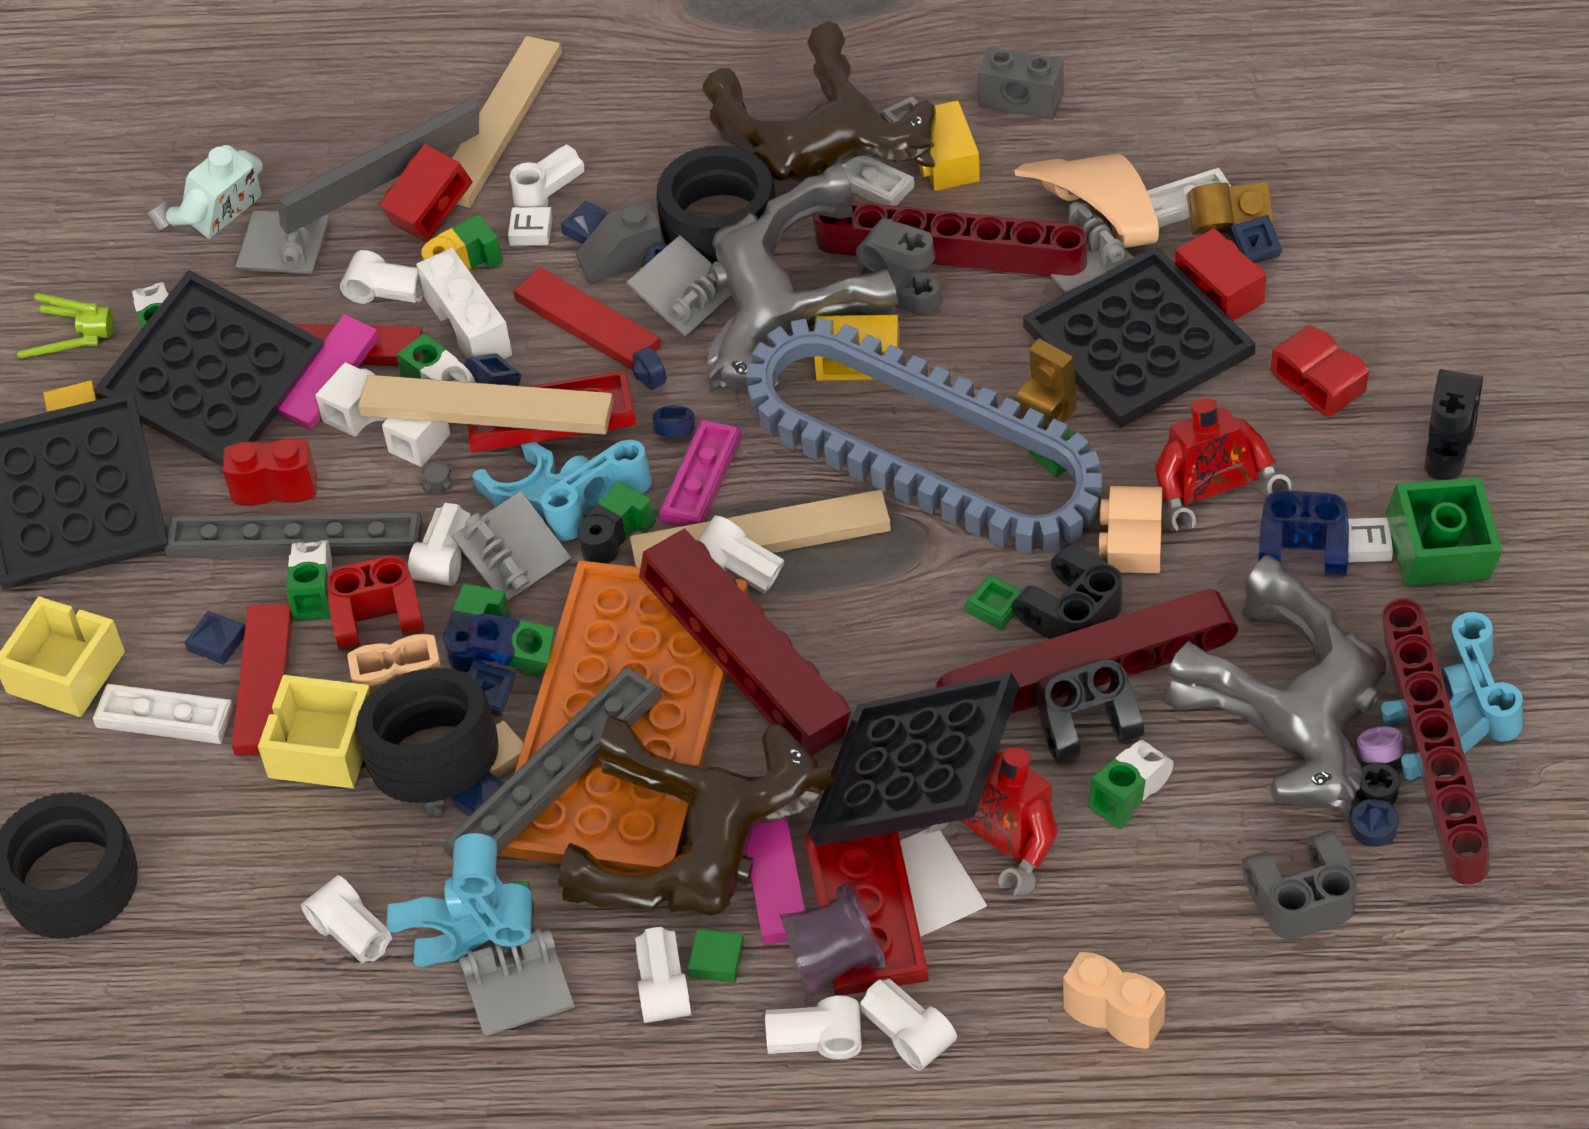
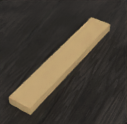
M530 36L524 38L479 113V134L461 143L452 158L460 162L473 181L456 205L471 208L561 56V43Z
M367 375L358 409L360 416L606 435L614 402L612 393Z
M882 489L726 518L740 527L746 533V538L772 553L891 531L890 519ZM711 521L630 536L635 566L641 567L643 551L684 528L695 540H699Z

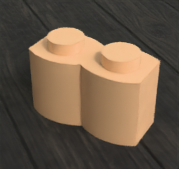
M1110 486L1109 499H1101L1100 525H1108V533H1099L1100 559H1107L1109 565L1114 566L1122 573H1160L1162 487Z
M429 634L407 636L391 645H365L347 654L352 683L369 685L371 694L389 680H393L395 677L402 676L405 673L420 669L425 670L427 668L443 669L435 636Z
M1079 952L1063 977L1064 1009L1072 1018L1087 1026L1106 1028L1114 1038L1126 1045L1149 1049L1165 1023V991L1160 985L1146 976L1122 972L1109 959L1089 952Z

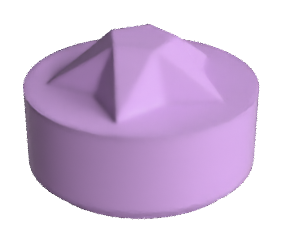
M1374 727L1364 731L1357 738L1359 757L1366 763H1388L1398 759L1405 752L1403 735L1398 729L1393 727Z

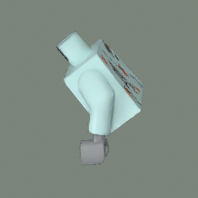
M233 145L215 147L209 152L208 158L189 172L186 177L181 206L170 207L168 202L164 201L147 214L158 230H162L170 224L172 226L192 225L208 239H211L262 197L257 175L261 172L263 164L257 156L245 150L238 151Z

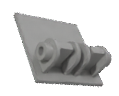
M1075 201L1069 206V222L1066 223L1078 225L1086 232L1087 266L1084 271L1073 276L1051 274L1053 280L1065 294L1134 258L1124 248L1121 240L1113 238L1111 229L1092 211L1091 206L1086 202Z
M253 210L235 269L313 274L330 215L326 214L287 234L280 227L279 212Z
M680 235L626 282L632 290L684 337L690 334L732 296L729 286L720 289L715 280L712 265L719 262L711 264Z
M522 491L483 516L479 513L472 515L465 521L467 526L452 535V538L490 589L505 591L507 601L571 560L570 555Z
M536 928L535 932L531 933L529 941L519 946L509 947L494 943L495 947L493 948L487 947L475 952L468 950V956L459 958L484 1037L575 1008L554 948L555 944L550 929L541 932L540 928Z

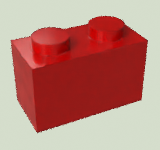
M424 144L419 152L410 159L406 169L395 184L386 191L383 200L378 206L393 225L427 243L473 181L460 162Z
M1215 228L1175 250V264L1233 321L1265 303L1266 274L1259 264L1251 262L1239 251L1237 245L1232 240L1226 239Z

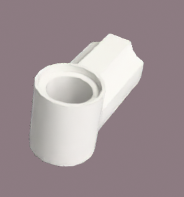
M566 144L538 163L527 162L515 166L510 173L514 208L547 207L550 195L583 174L584 163L577 155L576 150Z
M360 250L354 254L340 283L342 294L349 300L359 304L371 302L374 296L413 303L421 302L423 298L417 268L386 263L380 255L368 250Z
M445 503L444 506L436 508L423 542H416L411 549L408 569L412 580L448 586L456 584L461 570L462 557L461 548L452 538V535L467 526L465 521L471 517V513L452 503Z
M715 515L699 541L704 543L710 556L723 570L729 571L738 579L747 580L748 585L765 594L778 577L784 565V560L746 538V533L730 520Z
M339 875L300 904L307 920L321 935L326 937L331 934L361 963L377 960L385 953L388 943L392 940L391 933L387 930L386 926L363 906L354 888Z
M663 927L646 929L642 935L635 938L638 968L641 975V981H638L644 1023L690 1016L691 1008L685 973L681 974L675 931H668Z
M890 978L883 981L879 979L868 988L865 997L860 1002V1011L892 1039L893 1045L901 1058L917 1071L923 1070L957 1040L956 1031L952 1024L940 1011L933 1007L924 1009Z
M827 997L821 1000L817 1007L766 1010L765 1026L768 1054L819 1051L821 1055L830 1059H847L856 1056L861 1051L860 1005L857 1000L851 997Z

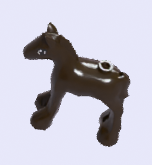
M827 21L813 28L807 44L816 61L813 65V72L829 102L820 104L805 116L791 121H760L753 118L747 113L746 105L743 102L740 82L735 72L729 68H720L710 73L703 83L704 94L714 104L710 110V121L718 131L722 132L726 139L760 158L769 168L772 178L775 180L785 181L792 179L802 182L809 177L823 174L827 168L838 163L843 165L857 156L879 157L880 159L883 158L895 163L898 161H913L925 167H935V161L930 153L931 148L934 147L932 140L936 122L935 106L929 101L924 100L915 104L899 121L889 124L882 120L876 113L870 100L861 94L848 80L851 74V66L846 56L841 54L845 38L836 23Z
M610 715L606 720L600 739L599 758L603 760L602 773L621 778L643 788L675 796L689 803L686 851L652 871L625 873L605 868L587 849L569 843L564 853L558 879L559 886H563L562 899L575 903L585 901L598 907L631 906L653 910L663 901L669 900L668 907L671 913L676 911H695L709 916L720 914L731 904L730 898L734 894L737 883L747 885L749 882L754 858L745 856L753 826L759 823H769L774 820L784 819L785 816L790 817L792 814L795 815L801 813L802 810L809 809L821 796V791L827 789L834 782L833 777L829 776L833 767L830 765L824 766V763L814 759L781 724L768 727L761 739L767 766V773L764 776L747 777L721 767H705L679 763L658 756L646 749L627 721Z

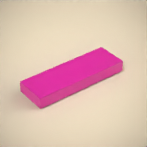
M344 314L325 339L324 347L279 407L278 414L312 431L321 419L316 399L317 392L345 362L357 368L360 366L379 340L378 330Z
M701 419L659 512L660 522L676 526H687L705 522L742 438L741 427Z
M785 816L784 819L774 820L769 823H759L753 826L746 855L754 858L750 877L763 945L809 937V929L787 817Z

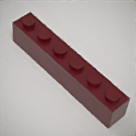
M684 528L643 551L639 578L771 726L781 724L811 756L845 735L851 710L844 697L840 693L834 692L824 682L815 665L810 661H805L794 649L786 633L777 630L765 617L761 606L756 601L750 600L743 593L733 575L729 571L723 570L713 560L703 542L695 540Z

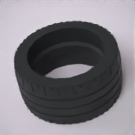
M725 145L694 149L673 160L662 172L657 185L656 199L659 224L666 244L669 245L680 235L711 264L718 262L715 254L716 250L713 247L715 233L722 227L739 222L749 212L759 219L765 213L768 201L776 198L775 185L769 168L755 154L753 155L751 152L739 149L738 147L734 148ZM721 194L738 196L750 202L745 208L731 215L716 218L695 216L685 211L690 204L704 197Z
M427 668L397 676L395 679L381 685L373 694H370L358 712L356 721L357 737L367 770L378 789L395 800L408 803H428L459 795L481 781L487 775V772L491 770L497 759L499 748L498 734L488 699L478 682L461 671L449 670L447 668ZM437 725H458L452 732L435 741L415 746L398 745L404 738L421 729Z
M73 792L51 794V796L38 798L34 802H29L26 806L21 807L19 811L12 814L13 816L9 817L6 820L7 822L2 825L0 830V895L11 915L28 931L52 939H70V937L84 936L109 924L128 905V901L131 900L132 894L135 892L138 879L136 854L124 824L114 810L100 799L97 800L96 797H90L86 794L82 795L81 793L74 794ZM70 842H91L106 848L105 855L96 869L76 884L61 889L39 890L24 884L26 874L35 861L52 848Z

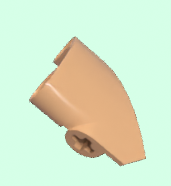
M1120 153L1073 161L1051 159L1025 163L1015 169V176L1042 180L1043 186L1047 191L1066 201H1075L1080 198L1087 201L1111 222L1113 238L1121 240L1124 248L1154 244L1158 241V220L1147 190L1133 165Z

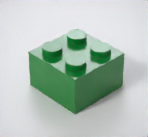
M1482 478L1396 484L1385 514L1404 585L1413 586L1490 580L1502 553V548Z

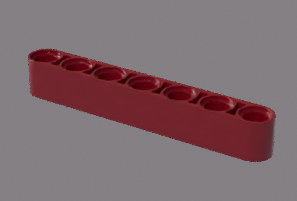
M853 201V217L837 219L822 215L813 216L816 244L823 252L856 256L857 247L879 220L891 219L897 223L924 230L932 236L935 250V259L932 264L1050 277L1051 274L1073 276L1084 271L1087 266L1086 232L1080 226L1069 223Z
M1214 589L1202 590L952 670L940 677L935 688L1011 672L1020 685L1010 712L1011 715L1037 706L1035 698L1037 683L1048 674L1092 660H1112L1119 663L1124 668L1127 677L1172 663L1176 653L1188 641L1205 652L1226 645L1237 635L1238 625L1220 592ZM1101 667L1095 672L1093 677L1095 687L1111 682L1110 675L1106 669ZM1062 681L1056 682L1051 689V699L1053 701L1069 696L1068 688Z
M1399 598L1388 603L1382 612L1385 648L1447 871L1450 877L1458 883L1465 885L1481 882L1490 870L1487 831L1424 612L1420 604L1414 600ZM1420 700H1430L1427 702H1420ZM1431 737H1440L1439 739H1429ZM1441 775H1452L1448 778L1439 777ZM1453 813H1461V814H1464V815L1459 816V817L1450 816V814H1453ZM1464 852L1475 853L1472 856H1462L1459 854Z

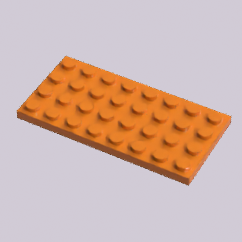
M578 560L515 773L627 666L658 686L661 690L662 698L631 727L646 749L658 756L679 763L703 766L726 674L639 578L640 567ZM735 578L738 587L747 596V580ZM598 758L498 856L561 864L568 844L573 843L587 849L605 868L625 873L652 871L680 855L687 829V813L690 804L675 796L643 788L621 778L602 773L603 760Z

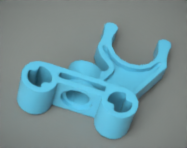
M636 440L620 441L591 460L584 456H575L565 463L558 474L551 451L543 448L537 442L521 444L525 460L536 465L535 470L528 477L518 482L502 483L491 479L485 469H479L472 475L477 493L485 496L494 507L522 491L540 517L545 518L547 526L558 541H569L577 538L578 526L584 519V516L592 510L618 481L641 494L646 492L652 484L645 447Z
M1467 612L1459 615L1452 624L1453 657L1456 664L1442 668L1441 672L1465 754L1485 736L1500 742L1515 739L1523 729V699L1521 692L1514 685L1504 682L1495 683L1488 668L1494 656L1493 627L1489 618L1477 612ZM1400 700L1387 701L1382 704V722L1385 726L1394 727L1406 721ZM1420 700V702L1430 701V700ZM1415 754L1403 755L1401 761L1404 778L1413 780L1421 776Z
M470 833L462 835L455 840L452 877L446 879L444 886L445 900L421 897L408 902L388 905L386 928L390 932L397 933L412 927H428L444 932L443 935L437 937L418 938L414 941L413 963L416 966L425 967L435 963L456 961L466 955L468 950H474L488 940L501 946L509 947L519 946L529 941L532 922V893L525 886L513 883L503 884L496 875L497 844L490 836Z

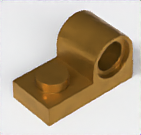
M1268 182L1230 187L1228 183H1212L1194 187L1186 194L1192 234L1205 233L1213 228L1217 231L1228 230L1232 225L1251 221L1269 215L1271 223L1274 221Z
M1038 339L1029 348L1031 377L1021 387L1014 401L1020 403L1021 418H1024L1029 408L1043 413L1044 430L1046 431L1053 418L1064 423L1077 410L1073 356Z

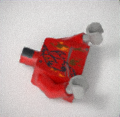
M1201 398L1191 404L1192 418L1171 426L1168 443L1165 444L1155 465L1158 485L1162 487L1163 503H1168L1169 507L1163 516V523L1168 530L1178 532L1176 518L1179 513L1182 515L1183 525L1186 529H1192L1196 524L1194 512L1189 508L1182 507L1181 503L1185 506L1257 481V473L1262 472L1264 476L1261 489L1266 496L1277 499L1271 488L1272 483L1276 479L1281 481L1282 487L1286 492L1290 493L1292 491L1290 479L1285 475L1276 473L1272 465L1276 462L1262 435L1246 420L1235 419L1227 409H1217L1216 401L1210 398Z
M1017 747L1008 748L995 755L975 817L961 822L1017 864H1020L1018 868H1007L1002 871L998 883L1002 889L1011 888L1016 883V879H1018V885L1013 895L1022 896L1034 890L1036 880L1032 870L1035 866L1040 867L1056 838L1058 829L1051 808L1052 787L1047 780L1029 768L1031 759L1029 753ZM948 823L933 825L928 829L927 833L943 830L947 827Z

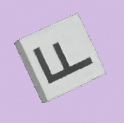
M551 207L512 208L508 231L509 245H549L553 218Z
M1387 518L1345 519L1344 534L1348 562L1392 561L1393 548Z

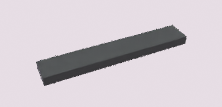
M469 99L278 199L280 227L287 234H290L400 176L406 169L410 159L419 152L424 144L444 153L478 135L479 106L472 99Z
M421 512L171 516L167 533L168 545L164 549L167 558L276 557L291 555L293 543H311L328 540L331 556L410 554L413 545L421 540L423 520Z
M627 666L442 842L444 852L453 857L454 842L458 837L470 833H479L490 836L496 841L498 856L599 758L600 739L608 717L611 715L627 721L632 727L662 698L660 688Z

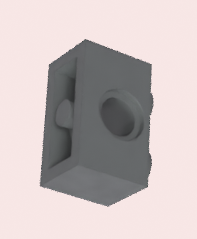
M988 47L978 70L979 107L1054 120L1064 94L1063 59Z

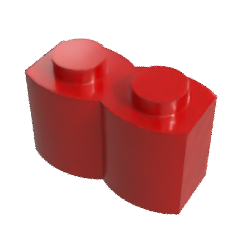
M1307 325L1272 350L1270 370L1275 377L1289 389L1301 393L1313 408L1324 415L1331 417L1366 391L1369 371L1364 361L1359 356L1338 348L1330 334L1314 326Z
M288 438L276 440L267 445L259 442H240L224 448L223 473L234 504L256 506L272 500L295 503L306 501L316 496L317 472L308 441Z

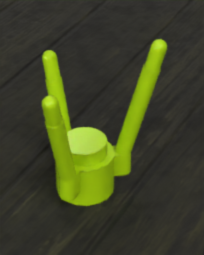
M36 293L34 295L36 301L55 305H41L39 307L40 312L75 318L76 332L83 333L84 336L20 350L17 352V357L38 356L82 346L98 347L100 338H111L114 326L112 307L98 306L97 303H83Z

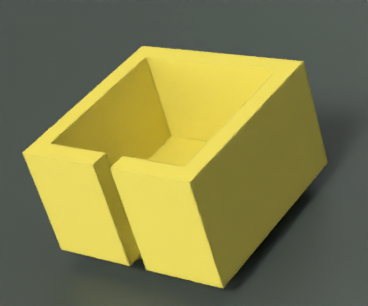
M38 596L0 651V679L6 693L82 717L125 652L114 620L80 609L75 615L71 606Z
M283 675L272 705L274 715L269 714L258 745L268 778L354 789L364 759L358 743L356 721L362 704L365 703L364 701L371 694L369 685Z

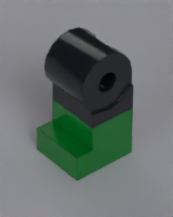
M618 481L578 526L577 534L583 558L588 562L608 564L617 557L619 546L636 529L647 533L656 523L652 499Z

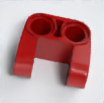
M385 556L336 568L330 573L327 579L328 604L339 651L360 646L356 622L398 613L403 636L425 632L415 587L408 566L400 557Z

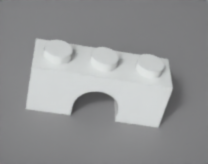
M453 248L416 264L423 297L440 321L449 318L457 337L458 347L466 358L496 353L503 359L512 356L505 320Z
M345 362L316 394L322 422L356 437L366 425L375 421H385L382 424L388 452L423 467L450 436L448 422L360 416L358 404L367 375L375 374L367 369H359Z

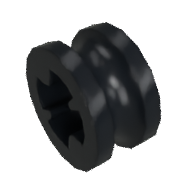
M1371 763L1361 769L1363 775L1361 776L1360 790L1357 791L1359 801L1379 799L1393 805L1398 797L1400 783L1396 770L1384 763ZM1379 782L1386 784V787L1380 786L1377 790L1370 788V785L1376 786Z

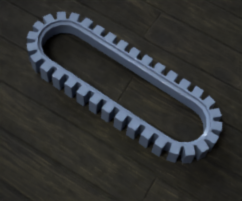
M817 318L814 331H809L806 319L792 321V336H788L779 326L767 334L769 346L759 342L752 352L753 363H748L746 379L750 406L755 419H760L761 428L771 437L779 431L781 444L795 450L801 440L803 454L812 459L818 460L825 450L826 465L838 471H841L848 460L849 476L864 482L871 471L872 487L879 490L882 489L883 492L887 493L894 482L895 497L910 504L918 492L919 509L933 515L941 503L942 520L957 526L963 514H965L966 531L979 537L986 526L989 525V542L1002 548L1005 547L1011 536H1015L1016 552L1032 554L1035 540H1040L1044 554L1058 551L1059 535L1068 544H1073L1083 537V526L1091 529L1098 517V507H1101L1103 480L1100 460L1096 451L1089 452V441L1079 432L1068 439V425L1053 418L1045 431L1043 413L1029 408L1021 420L1020 403L1006 397L1000 408L997 409L996 392L982 387L976 398H974V383L961 376L958 377L951 388L950 371L936 365L928 377L927 361L915 355L911 357L905 367L904 350L890 344L882 356L880 339L867 334L860 344L858 329L844 324L839 333L834 335L833 320ZM820 356L835 360L1057 462L1068 470L1075 482L1073 495L1062 508L1049 514L1031 516L1016 512L792 408L779 398L774 386L779 374L790 363L803 357Z

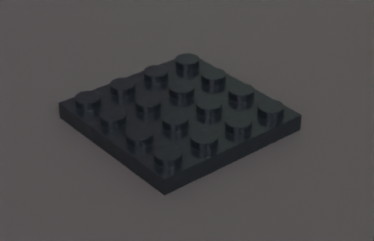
M1157 246L1023 316V328L1036 341L1041 339L1073 356L1075 382L1119 428L1255 355L1256 343Z
M188 270L98 383L94 393L97 399H103L133 391L141 423L223 467L224 448L240 442H255L279 411V407L324 347V341Z
M133 391L0 423V586L3 590L165 550V546L168 545L166 527Z
M1010 672L858 704L830 774L834 782L824 790L807 833L815 846L843 843L850 840L882 836L888 833L915 828L920 829L926 826L974 818L1020 686L1013 674Z

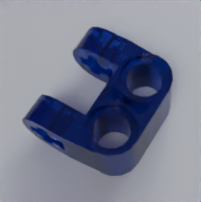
M1283 490L1271 493L1265 499L1262 512L1258 562L1265 555H1271L1281 562V548L1324 550V575L1347 576L1349 522L1348 508L1343 498L1336 494L1324 492Z

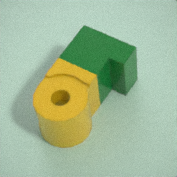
M479 214L425 243L421 252L423 260H426L453 248L468 270L484 262L489 269L503 262L498 237Z

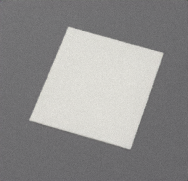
M929 828L900 840L920 937L988 907L942 832L927 833Z

